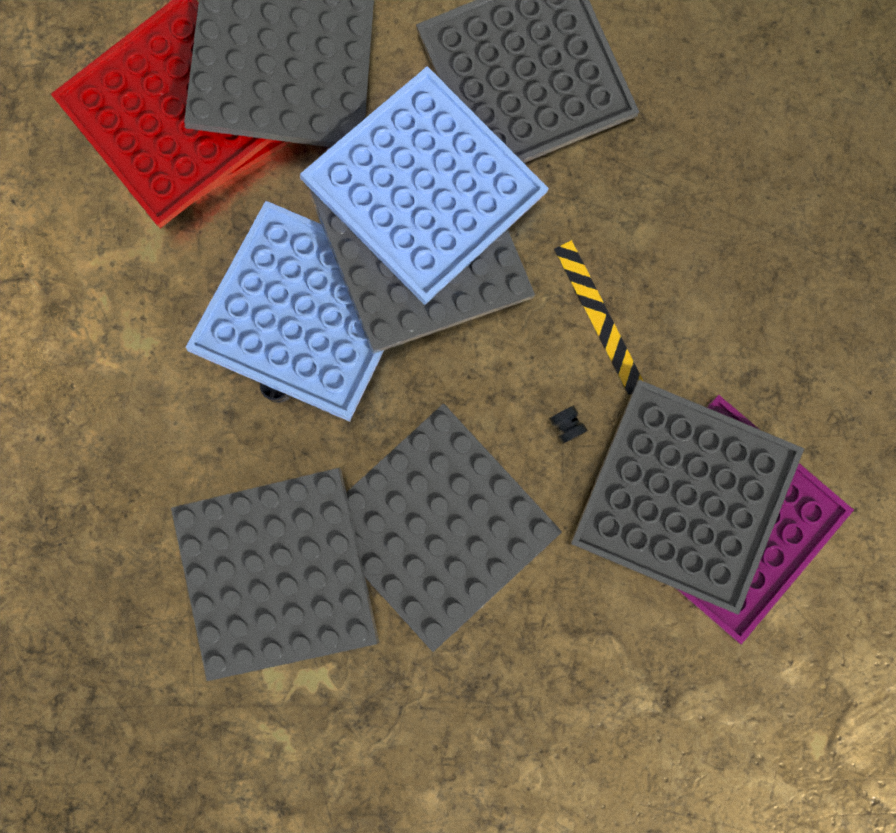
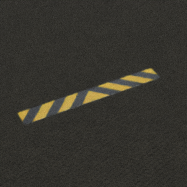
M571 240L554 248L628 395H631L637 380L643 381Z

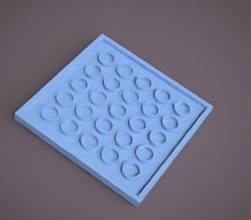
M428 66L300 173V179L424 305L543 197L549 189Z
M265 201L186 345L188 352L349 422L384 350L374 354L371 352L322 225L268 201Z

